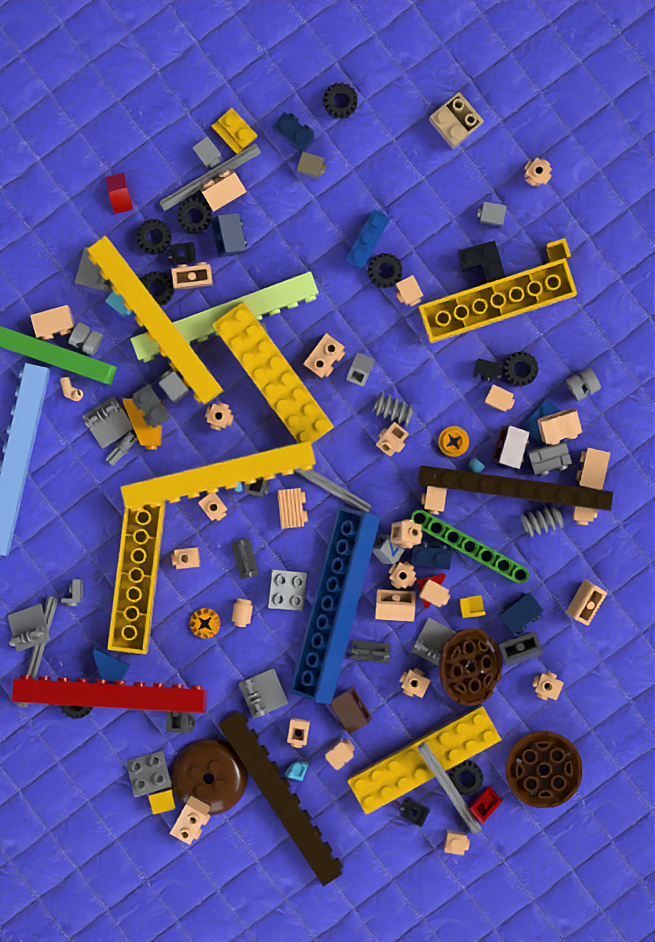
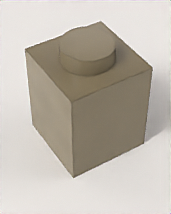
M302 152L297 173L319 180L320 175L324 176L326 171L325 158Z

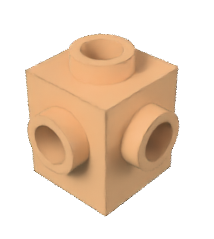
M536 158L534 162L530 160L524 168L526 172L523 177L526 178V182L538 188L542 183L546 185L552 177L549 174L552 170L549 167L550 163L543 158ZM538 168L542 173H536L535 169Z
M218 402V405L213 404L212 407H208L205 418H208L207 422L210 423V428L220 431L221 428L226 429L227 425L231 426L234 415H231L232 410L228 409L229 405ZM218 412L222 413L223 415L220 420L215 418V415Z
M394 422L388 430L384 428L378 435L380 440L376 446L391 457L395 451L399 453L406 445L403 441L409 433Z
M413 520L392 523L390 543L401 544L402 548H413V545L421 543L422 525L415 524Z
M406 561L403 564L401 562L393 564L388 572L391 574L389 576L392 580L391 584L399 590L401 587L406 589L409 586L411 588L417 579L414 577L416 573L413 569L415 567ZM401 572L406 573L407 576L405 579L399 578V574Z
M414 668V670L409 669L408 672L404 671L399 682L402 683L401 688L404 689L403 692L411 697L415 694L422 698L431 680L424 676L425 673ZM412 680H417L415 685H411Z
M546 671L545 674L540 672L539 676H535L532 686H534L533 690L537 692V697L547 700L549 697L557 701L564 682L556 679V674ZM549 683V686L544 688L545 684Z

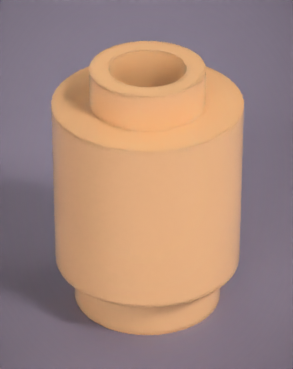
M236 599L231 621L235 622V626L246 627V624H250L253 608L251 600Z

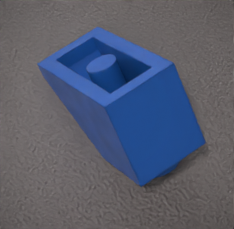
M95 648L93 655L101 678L107 680V684H114V680L123 681L131 664L99 648Z

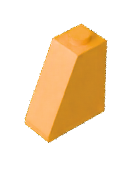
M123 399L124 407L140 445L145 446L146 450H157V446H162V425L157 428H153L152 425L148 427L143 419L145 414L142 409L138 410L132 401L134 399Z

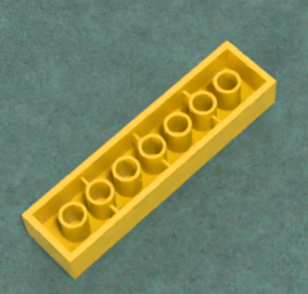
M566 258L420 305L418 310L429 344L573 298L578 294Z
M244 301L212 323L298 444L307 441L313 443L334 428L331 421Z
M166 500L161 501L162 505L150 508L149 504L142 506L143 510L131 512V509L126 510V508L124 510L107 650L139 654L148 653Z
M480 704L347 778V781L367 815L435 777L418 750V746L422 743H427L444 771H447L501 741V738L483 705Z

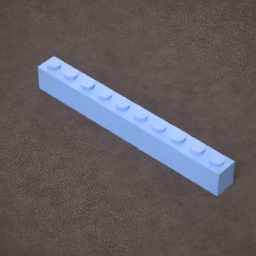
M27 363L20 370L21 385H18L16 388L15 397H18L17 403L12 406L11 415L13 420L12 423L8 424L7 434H9L8 442L5 441L3 446L4 460L0 461V555L9 556L51 370Z

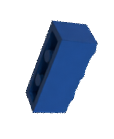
M373 209L349 252L346 262L363 271L391 218Z

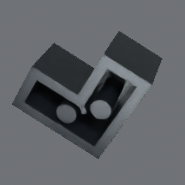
M495 240L457 252L462 272L480 267L485 284L505 278Z

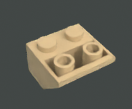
M460 92L429 118V122L453 150L484 122Z

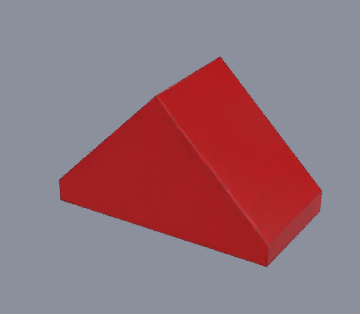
M124 172L107 176V190L114 213L119 214L133 210Z
M440 573L416 580L419 593L427 579L441 586L446 575ZM421 597L423 607L428 609L431 602Z
M489 786L467 806L483 824L502 802V799Z

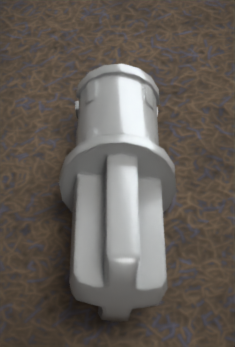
M129 431L120 443H116L117 446L106 457L107 462L115 465L125 453L128 454V450L138 440V437Z

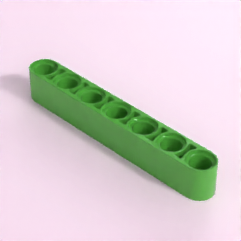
M0 326V347L108 385L112 384L117 370L116 366Z
M415 510L411 514L410 520L413 521L415 514L422 513L424 515V522L420 524L422 525L421 530L512 581L522 584L529 579V572L525 567L423 510ZM434 522H438L441 525V531L438 533L431 531V525ZM450 532H456L458 535V539L454 543L448 540L447 536ZM468 541H472L475 545L474 550L471 552H467L464 548L465 543ZM488 550L491 553L489 561L482 560L481 554L483 551ZM501 560H506L508 563V567L504 571L498 568V563ZM519 569H522L525 573L524 578L521 580L515 578V572Z

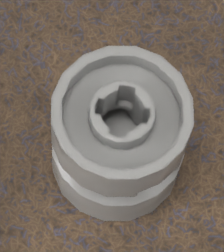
M79 322L73 330L68 343L76 348L82 347L83 352L93 356L98 350L104 335L96 330L90 331L89 326Z
M590 367L580 372V376L574 375L566 379V384L577 402L586 398L587 393L593 394L601 390V385Z

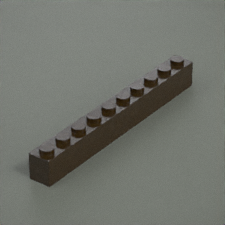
M423 465L420 466L418 485L604 511H611L614 493L613 491Z
M237 710L220 721L218 725L324 887L343 874L342 868L344 866L338 857L334 858L332 855L333 849L329 842H324L321 838L323 834L317 825L313 826L310 821L312 816L308 810H303L300 806L302 801L297 793L293 794L289 789L291 784L286 777L282 778L278 772L281 769L275 760L272 762L269 758L270 752L265 744L261 746L257 740L260 737L254 728L250 729L248 726L249 720L245 713H240Z

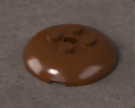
M477 628L462 629L448 639L441 651L439 659L441 685L452 700L462 705L474 706L490 698L502 674L500 649L496 641L490 638L485 631Z
M536 731L519 739L511 748L505 766L507 782L512 792L522 802L535 808H553L567 802L578 790L583 775L582 760L576 747L566 737L552 731ZM546 764L548 765V771L543 774L540 773L539 766Z
M214 738L200 739L188 744L176 757L171 771L172 788L183 806L186 805L190 796H193L211 807L208 812L209 815L221 814L234 807L242 798L248 781L247 768L230 744ZM206 773L213 774L214 781H205L204 775Z

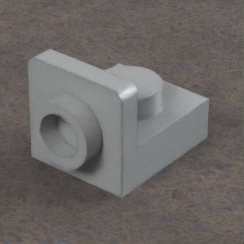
M72 579V583L69 584V594H72V598H61V602H65L66 606H78V603L83 602V579Z

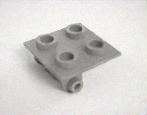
M85 246L75 283L112 293L113 289L111 286L114 284L110 279L105 280L100 274L101 267L98 263L94 265L88 258L90 253L87 250L90 247Z
M115 396L82 416L86 426L89 427L102 449L134 429Z
M273 569L271 572L268 608L303 611L307 573Z
M42 604L8 615L13 635L9 639V644L16 647L17 652L51 641Z
M428 618L411 652L439 666L441 651L448 639L456 632Z
M274 668L239 683L253 719L289 704Z
M163 751L126 761L134 797L172 787Z

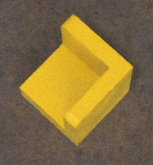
M565 238L545 245L549 263L563 258L567 260L571 257Z
M481 595L459 598L462 618L486 615Z
M172 788L149 794L153 814L175 809Z

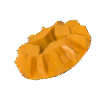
M451 426L441 432L438 444L444 454L457 457L467 450L469 437L462 428ZM449 434L453 438H458L459 436L461 437L459 441H457L459 449H457V447H455L454 445L448 447L446 446L450 442Z
M201 608L191 616L190 628L193 634L199 638H211L220 629V618L214 610ZM199 617L203 620L211 617L208 623L211 630L207 627L199 629L202 624Z

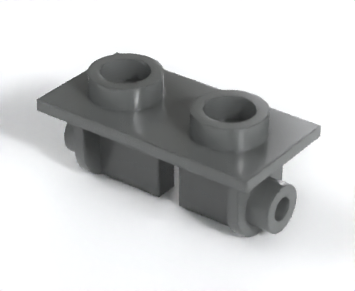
M250 538L232 542L231 545L240 579L259 575Z
M353 640L351 659L389 664L391 644Z

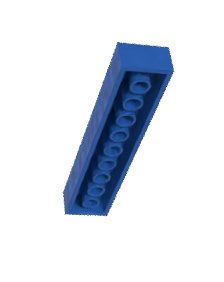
M338 506L290 686V693L315 702L332 703L381 517Z

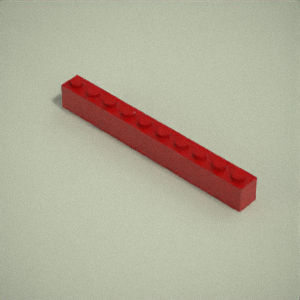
M20 675L19 679H13L12 702L206 713L208 690L202 689L203 685H191L190 689L183 688V684H172V687H164V683H153L152 686H145V682H133V685H126V681L114 680V684H107V680L95 679V683H88V679L76 678V682H69V678L57 677V681H52L49 676H39L38 680L31 679V675Z

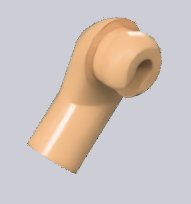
M69 377L61 378L60 382L64 396L73 401L81 400L83 397L82 390L72 387Z

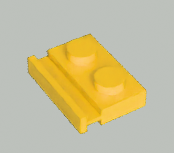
M233 108L228 110L212 125L216 133L236 154L240 153L258 137Z

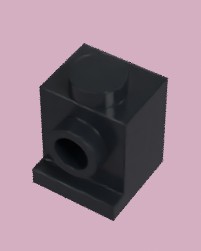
M194 242L172 244L171 249H168L169 261H173V265L197 263ZM184 250L185 254L178 256V251Z
M478 358L472 378L476 379L478 376H481L480 379L487 382H492V379L500 380L503 369H500L501 364Z
M410 797L407 801L403 800L399 808L401 817L415 823L419 827H422L430 812L429 807ZM416 809L417 814L411 815L410 811Z

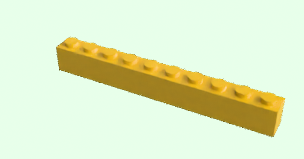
M105 235L87 250L90 253L88 258L94 265L98 263L102 269L99 272L105 280H111L114 284L111 286L117 296L120 294L125 299L123 304L129 311L133 309L137 315L134 317L140 326L145 325L148 329L146 334L152 342L155 340L158 342L160 347L157 349L163 357L168 356L172 362L169 364L176 373L180 371L183 375V378H181L182 382L187 388L192 387L195 391L192 395L198 403L203 402L206 405L221 394L223 389Z
M311 441L122 486L121 491L126 510L131 509V512L143 510L142 506L149 504L150 508L161 506V501L165 500L173 503L181 501L180 497L188 495V499L200 496L199 492L207 491V494L218 492V488L223 486L226 489L235 488L239 482H244L247 485L255 483L256 478L263 477L264 480L275 478L276 473L282 472L284 476L294 473L293 469L301 468L302 471L313 469L312 465L316 464Z

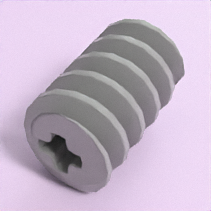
M381 392L372 412L377 409V416L384 412V419L391 415V422L398 418V425L405 421V427L407 428L414 410H412L413 405L411 403L405 407L404 400L398 404L397 397L391 401L390 394L384 398V392Z
M550 506V512L543 508L542 514L539 510H536L535 517L529 512L528 519L524 514L520 516L525 534L528 532L531 537L534 536V530L540 535L541 528L546 533L549 526L553 530H556V524L563 528V519L558 506L557 510L554 506Z

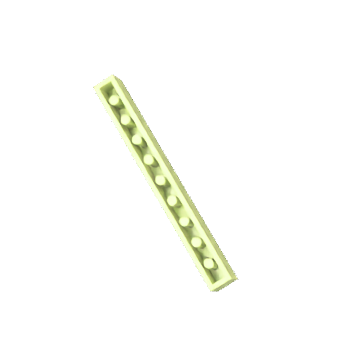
M310 271L173 322V325L189 346H191V342L196 340L198 343L204 342L209 339L208 336L210 335L220 336L212 323L242 301L245 302L255 318L260 321L263 319L262 316L266 314L270 316L279 314L280 309L285 307L288 310L299 306L298 303L305 300L306 303L314 301L319 292ZM146 333L130 338L139 361L147 363L154 360V356L161 354L157 349L160 347L156 340L152 342Z

